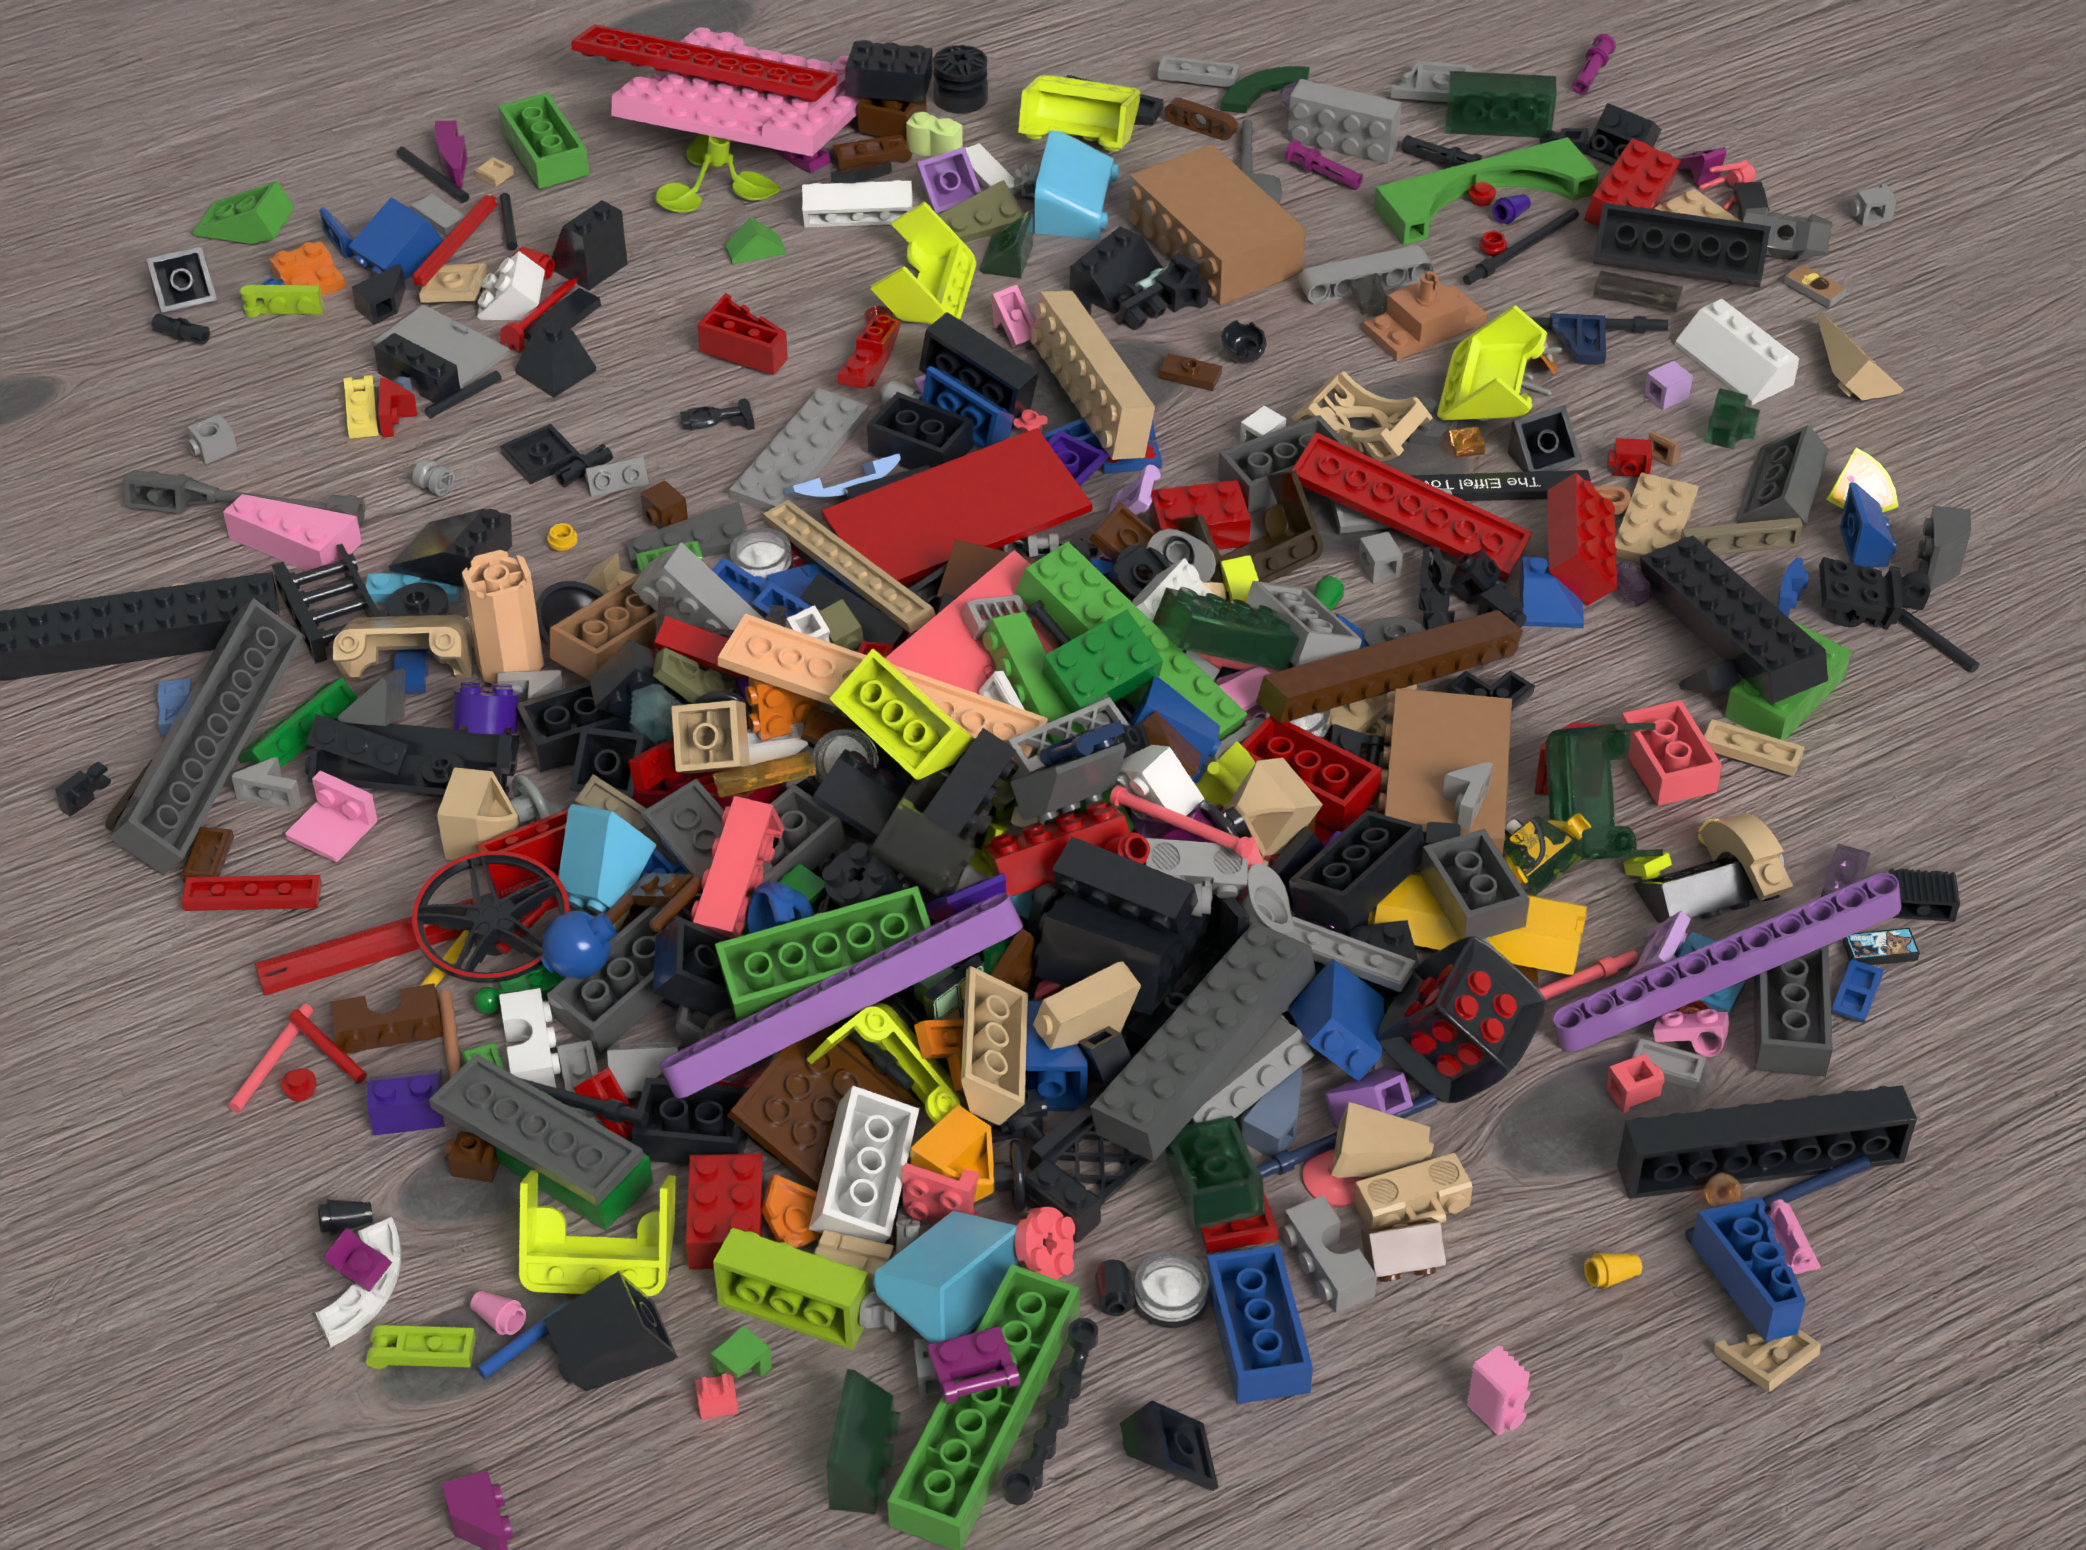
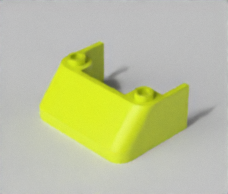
M924 201L891 223L909 243L907 260L912 267L919 271L918 277L916 278L903 266L871 285L870 289L892 311L896 318L905 322L933 324L946 312L961 319L976 268V259L965 243Z
M875 1004L862 1010L829 1036L807 1058L808 1062L813 1064L856 1030L862 1038L876 1043L883 1051L888 1050L898 1059V1065L914 1079L911 1089L925 1104L926 1113L935 1125L957 1105L964 1109L967 1108L964 1092L955 1091L951 1077L935 1058L922 1059L916 1035L890 1006L885 1004ZM911 1151L909 1152L908 1160L911 1158Z
M531 1170L520 1183L519 1278L523 1286L532 1292L584 1294L619 1271L647 1296L658 1294L665 1286L669 1272L675 1231L676 1175H668L660 1188V1211H650L641 1218L638 1224L637 1238L566 1236V1219L562 1212L554 1207L538 1206V1171Z

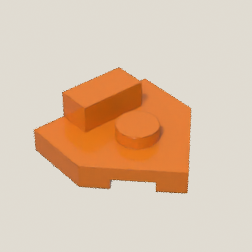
M774 1174L769 1180L761 1211L777 1242L788 1243L794 1248L800 1249L820 1240L822 1234L809 1229L817 1192Z

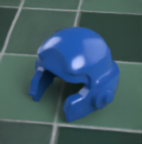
M765 882L756 888L750 898L747 907V926L751 934L814 916V912L810 902L801 892L791 889L781 882Z

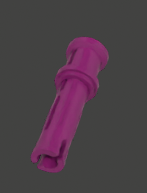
M1599 34L1595 37L1593 47L1589 48L1586 53V62L1572 83L1573 91L1576 93L1585 94L1597 75L1598 70L1608 63L1609 55L1616 48V42L1611 36Z
M1294 139L1291 141L1286 149L1285 161L1288 163L1295 162L1303 166L1307 172L1315 170L1354 190H1357L1363 181V174L1321 156V152L1318 149L1313 148L1311 150L1301 145L1299 140Z

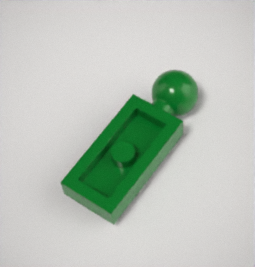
M543 964L526 975L498 982L499 990L492 987L479 989L474 996V1005L479 1012L492 1014L501 1006L499 995L537 988L541 989L542 1000L548 998L547 994L565 978L556 972L550 973Z

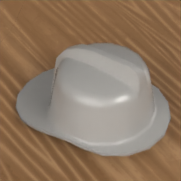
M1174 529L1160 530L1152 536L1148 543L1147 549L1151 547L1159 551L1167 559L1170 566L1185 558L1190 565L1196 568L1199 573V579L1202 582L1210 581L1215 573V557L1209 546L1186 532Z
M1257 863L1251 866L1247 872L1249 893L1241 904L1250 915L1249 927L1256 922L1282 934L1292 932L1294 925L1290 914L1288 895L1281 878L1273 869L1265 864Z

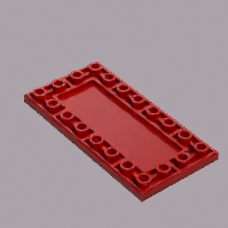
M1035 428L823 509L822 518L832 533L899 583L905 585L926 577L946 565L955 540L997 549L1092 512L1093 507L1089 498L1039 429Z

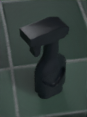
M743 398L738 401L739 406L719 409L704 406L682 411L680 415L683 429L708 428L722 420L731 419V426L742 425L747 430H753L755 426L750 402Z

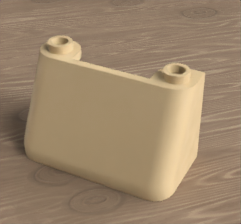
M459 615L355 618L335 637L333 661L346 681H362L363 671L370 665H378V650L431 649L439 657L441 664L447 663L452 667L456 678H472L471 626L464 617Z

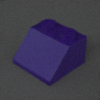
M442 1068L371 1077L367 1081V1101L373 1135L445 1127L444 1116L431 1109L429 1099L443 1086Z

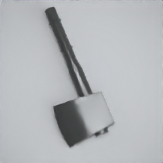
M1245 119L1242 122V129L1240 131L1242 140L1239 169L1279 204L1282 194L1280 179L1273 175L1253 173V123L1250 119Z

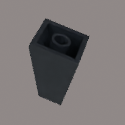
M601 200L562 226L551 257L555 261L554 272L568 280L575 278L577 280L576 284L591 290L626 266L628 263L622 210Z
M582 726L570 790L581 792L594 774L629 798L635 799V787L629 761L656 745L645 734Z
M619 1271L544 1319L550 1333L546 1336L548 1344L559 1355L561 1363L558 1365L561 1375L569 1384L574 1382L584 1391H589L668 1363L678 1357L654 1301Z

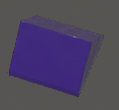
M1060 430L1048 441L1079 486L1109 457L1108 453Z

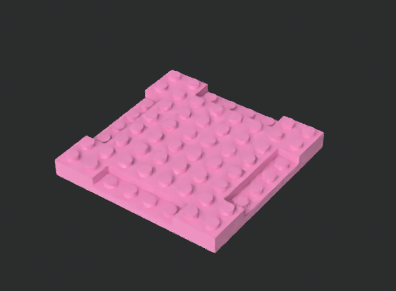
M701 27L696 28L680 42L837 73V84L817 101L806 102L801 97H781L776 92H757L752 90V87L729 86L727 82H709L703 80V77L694 75L684 77L674 71H654L647 78H633L612 95L611 116L813 156L858 114V104L863 97L845 95V66L849 56H841L832 64L817 59L806 60L805 57L791 54L782 56L780 52L770 50L758 51L755 47H747L743 45V38L735 37L733 33L722 32L719 34L711 32L708 28Z

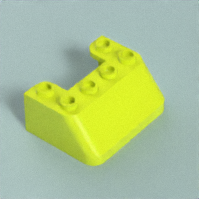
M1053 75L1038 76L1022 90L1018 133L1026 134V137L1030 139H1041L1042 135H1046L1049 131H1061L1071 137L1073 135H1081L1085 140L1098 141L1100 145H1103L1104 150L1118 151L1131 139L1141 91L1131 87Z

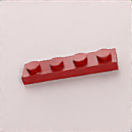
M320 875L186 877L182 906L184 911L318 908L322 882Z

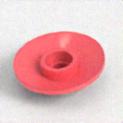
M1335 1148L1308 1159L1304 1165L1302 1177L1307 1192L1314 1199L1324 1195L1330 1206L1333 1207L1354 1205L1356 1182L1371 1178H1337L1331 1176Z

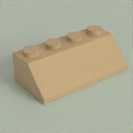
M970 966L966 969L961 1082L970 1112L1000 1126L1025 1104L1028 993Z

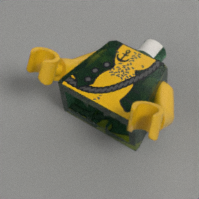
M1580 813L1573 815L1567 822L1558 820L1546 821L1539 816L1533 817L1525 825L1519 820H1512L1505 827V835L1509 838L1504 841L1503 849L1506 852L1504 860L1519 883H1525L1532 894L1537 896L1584 857L1574 838L1580 840L1582 832L1587 828L1590 829L1592 826Z

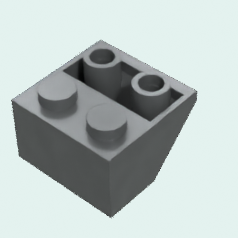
M1933 506L1931 517H1925L1923 536L1926 537L1925 540H1920L1918 544L1917 558H1922L1918 571L1925 573L1929 577L1931 591L1960 575L1971 533L1970 509Z

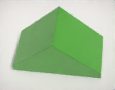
M752 217L725 244L732 265L786 254L779 234Z

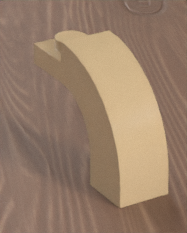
M1748 813L1736 814L1709 823L1700 831L1713 862L1732 855L1741 862L1760 901L1792 889L1793 884L1779 857L1784 851L1772 831L1756 816Z

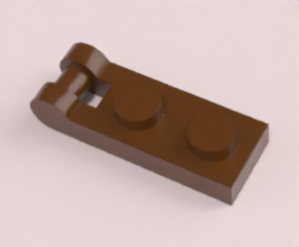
M891 135L833 145V155L839 169L866 162L898 160L901 163H905L912 157V153L903 135Z

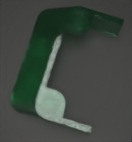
M1617 723L1559 729L1549 734L1546 740V764L1550 820L1567 822L1573 815L1580 813L1592 826L1590 829L1587 828L1582 832L1580 840L1572 838L1568 844L1554 854L1558 860L1571 861L1575 853L1582 857L1579 861L1663 856V849L1637 850L1636 836L1633 830L1628 826H1615L1611 761L1621 760L1629 753L1631 746L1630 732L1656 730L1655 723ZM1558 839V840L1554 841L1553 843H1554V844H1558V843L1563 842V840H1562V839Z

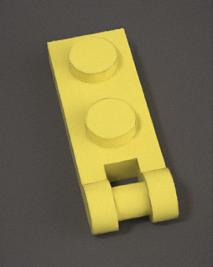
M373 374L364 375L363 379L343 378L349 439L379 436Z

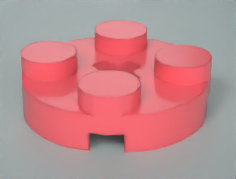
M1053 1207L1030 1209L1027 1212L1030 1214H1028L1026 1219H1021L1016 1228L1015 1251L1018 1261H1025L1026 1267L1030 1271L1056 1280L1063 1275H1069L1074 1268V1221L1070 1217H1064L1060 1211ZM1043 1239L1046 1241V1247L1043 1246Z

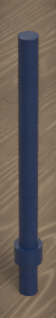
M1429 1092L1413 1099V1106L1393 1116L1403 1119L1437 1105V1099L1435 1095ZM1337 1132L1291 1152L1284 1150L1272 1155L1271 1160L1249 1169L1250 1178L1253 1182H1257L1276 1173L1279 1175L1294 1170L1295 1165L1334 1149Z
M1863 1155L1763 1197L1765 1203L1764 1211H1770L1771 1204L1776 1200H1783L1785 1203H1789L1865 1171L1871 1167L1870 1160L1867 1156ZM1695 1227L1685 1231V1236L1689 1243H1692Z

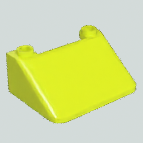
M1514 305L1461 341L1451 356L1437 416L1445 421L1516 418L1526 415L1532 407V398L1526 393L1519 395L1526 362L1530 357L1537 359L1544 352L1545 346L1543 344L1545 343L1547 332L1519 307Z

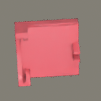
M905 1163L902 1168L904 1214L917 1221H926L932 1224H937L952 1211L980 1217V1213L974 1211V1195L979 1173L965 1169L960 1180H956Z

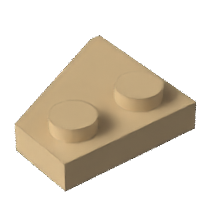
M1801 1330L1796 1335L1765 1342L1757 1332L1747 1335V1342L1730 1346L1727 1345L1725 1340L1717 1342L1715 1344V1356L1770 1392L1820 1355L1821 1343Z

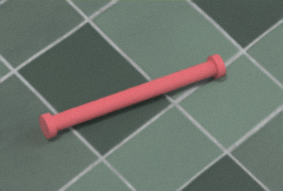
M1117 785L1111 792V804L1118 807L1122 805L1227 847L1236 851L1239 857L1247 858L1253 850L1254 842L1248 837L1239 838L1128 793L1127 789L1120 785Z

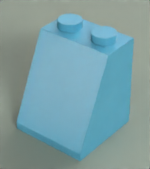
M571 804L568 809L558 877L566 890L569 905L581 911H584L585 907L597 914L602 912L605 914L638 881L657 844L613 811Z

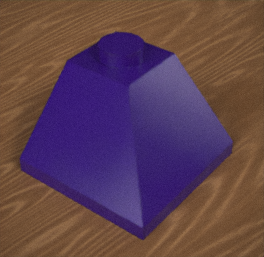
M1002 873L924 905L929 918L941 922L970 908L971 904L980 903L997 894L1006 893V877Z

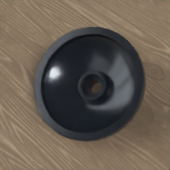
M562 581L546 588L535 603L540 639L550 650V628L602 597L604 594L588 584L577 581Z

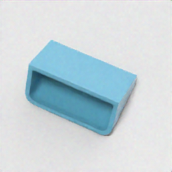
M952 1211L875 1271L873 1285L877 1296L930 1344L965 1336L981 1323L1010 1265L1018 1266L1015 1251L1017 1226Z

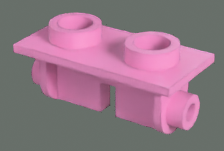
M1783 1200L1774 1201L1770 1206V1214L1766 1216L1771 1218L1775 1227V1238L1778 1243H1782L1785 1250L1784 1259L1787 1266L1792 1267L1794 1274L1820 1269L1821 1266L1791 1206Z

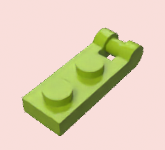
M245 285L240 289L241 298L245 301L243 305L244 312L248 317H256L260 314H323L324 304L320 285Z
M377 1325L372 1329L370 1341L373 1346L367 1352L366 1364L374 1369H383L388 1365L471 1368L476 1340L475 1328ZM392 1343H397L396 1347L388 1346H390Z

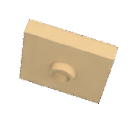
M486 264L444 265L422 287L419 293L421 303L475 301L482 281L488 273Z

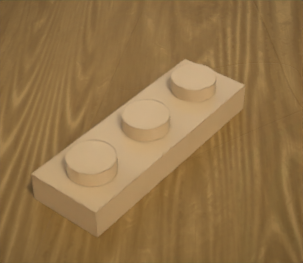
M1713 719L1704 735L1714 753L1793 777L1796 774L1805 748L1804 746Z

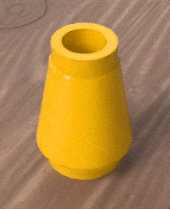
M1595 1253L1592 1258L1586 1259L1584 1272L1590 1286L1604 1290L1642 1273V1262L1637 1254Z

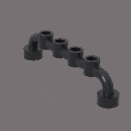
M1078 1318L1069 1325L1068 1342L1074 1349L1069 1367L1062 1370L1059 1375V1390L1056 1397L1051 1399L1046 1405V1421L1043 1428L1034 1433L1032 1454L1029 1459L1021 1464L1020 1470L1010 1471L1003 1478V1496L1007 1502L1013 1505L1026 1504L1032 1499L1034 1491L1040 1489L1043 1485L1044 1462L1053 1458L1056 1454L1057 1431L1065 1428L1069 1423V1403L1081 1394L1082 1372L1089 1350L1093 1349L1098 1343V1326L1091 1319Z

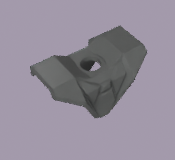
M1767 207L1745 209L1743 222L1771 226L1766 255L1789 260L1827 255L1832 228L1831 221L1814 214L1808 218L1802 216H1794L1793 218L1790 215L1783 216L1781 213L1769 212ZM1778 235L1788 236L1792 238L1789 240H1782L1778 237Z

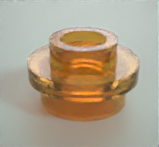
M1729 1174L1715 1175L1706 1184L1705 1196L1709 1204L1714 1208L1736 1203L1741 1199V1186ZM1720 1185L1727 1189L1725 1199L1720 1198L1717 1194V1189Z

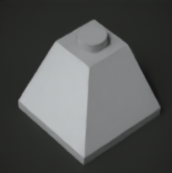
M680 1041L615 1043L607 1050L608 1067L626 1098L639 1097V1091L643 1090L645 1079H656L662 1072L659 1067L660 1063L670 1055L680 1051L682 1046Z

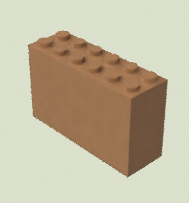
M1213 144L1130 175V187L1128 188V218L1130 222L1137 226L1146 238L1157 245L1160 251L1165 253L1170 259L1179 252L1198 263L1199 276L1209 281L1208 296L1219 305L1296 276L1303 271L1305 228Z
M1396 688L1395 701H1388L1386 720L1393 721L1392 724L1386 723L1384 743H1390V746H1384L1382 766H1388V769H1382L1380 789H1386V792H1380L1378 813H1384V815L1422 825L1425 843L1428 822L1458 823L1459 813L1454 812L1456 801L1446 799L1442 795L1445 775L1449 772L1480 763H1493L1491 785L1470 831L1461 828L1460 836L1485 829L1501 855H1503L1512 699ZM1421 865L1413 872L1421 873Z

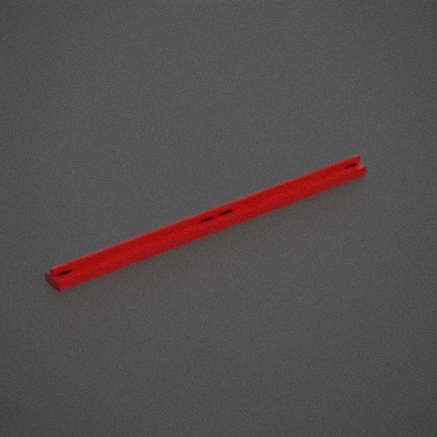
M537 878L497 890L499 897L502 899L542 879ZM470 898L454 904L474 905L473 898ZM556 901L548 910L559 907L558 901ZM412 916L254 964L262 990L266 996L418 950L419 947L413 932ZM423 924L424 933L430 946L458 938L464 931L443 929L439 925ZM286 969V971L266 977V974Z

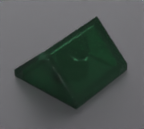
M1030 211L991 237L979 269L983 274L1021 279L1033 247V214Z

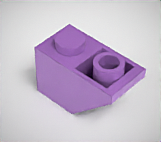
M1384 1066L1365 1074L1359 1082L1354 1079L1324 1093L1335 1126L1339 1125L1349 1102L1390 1115L1413 1106L1404 1073Z

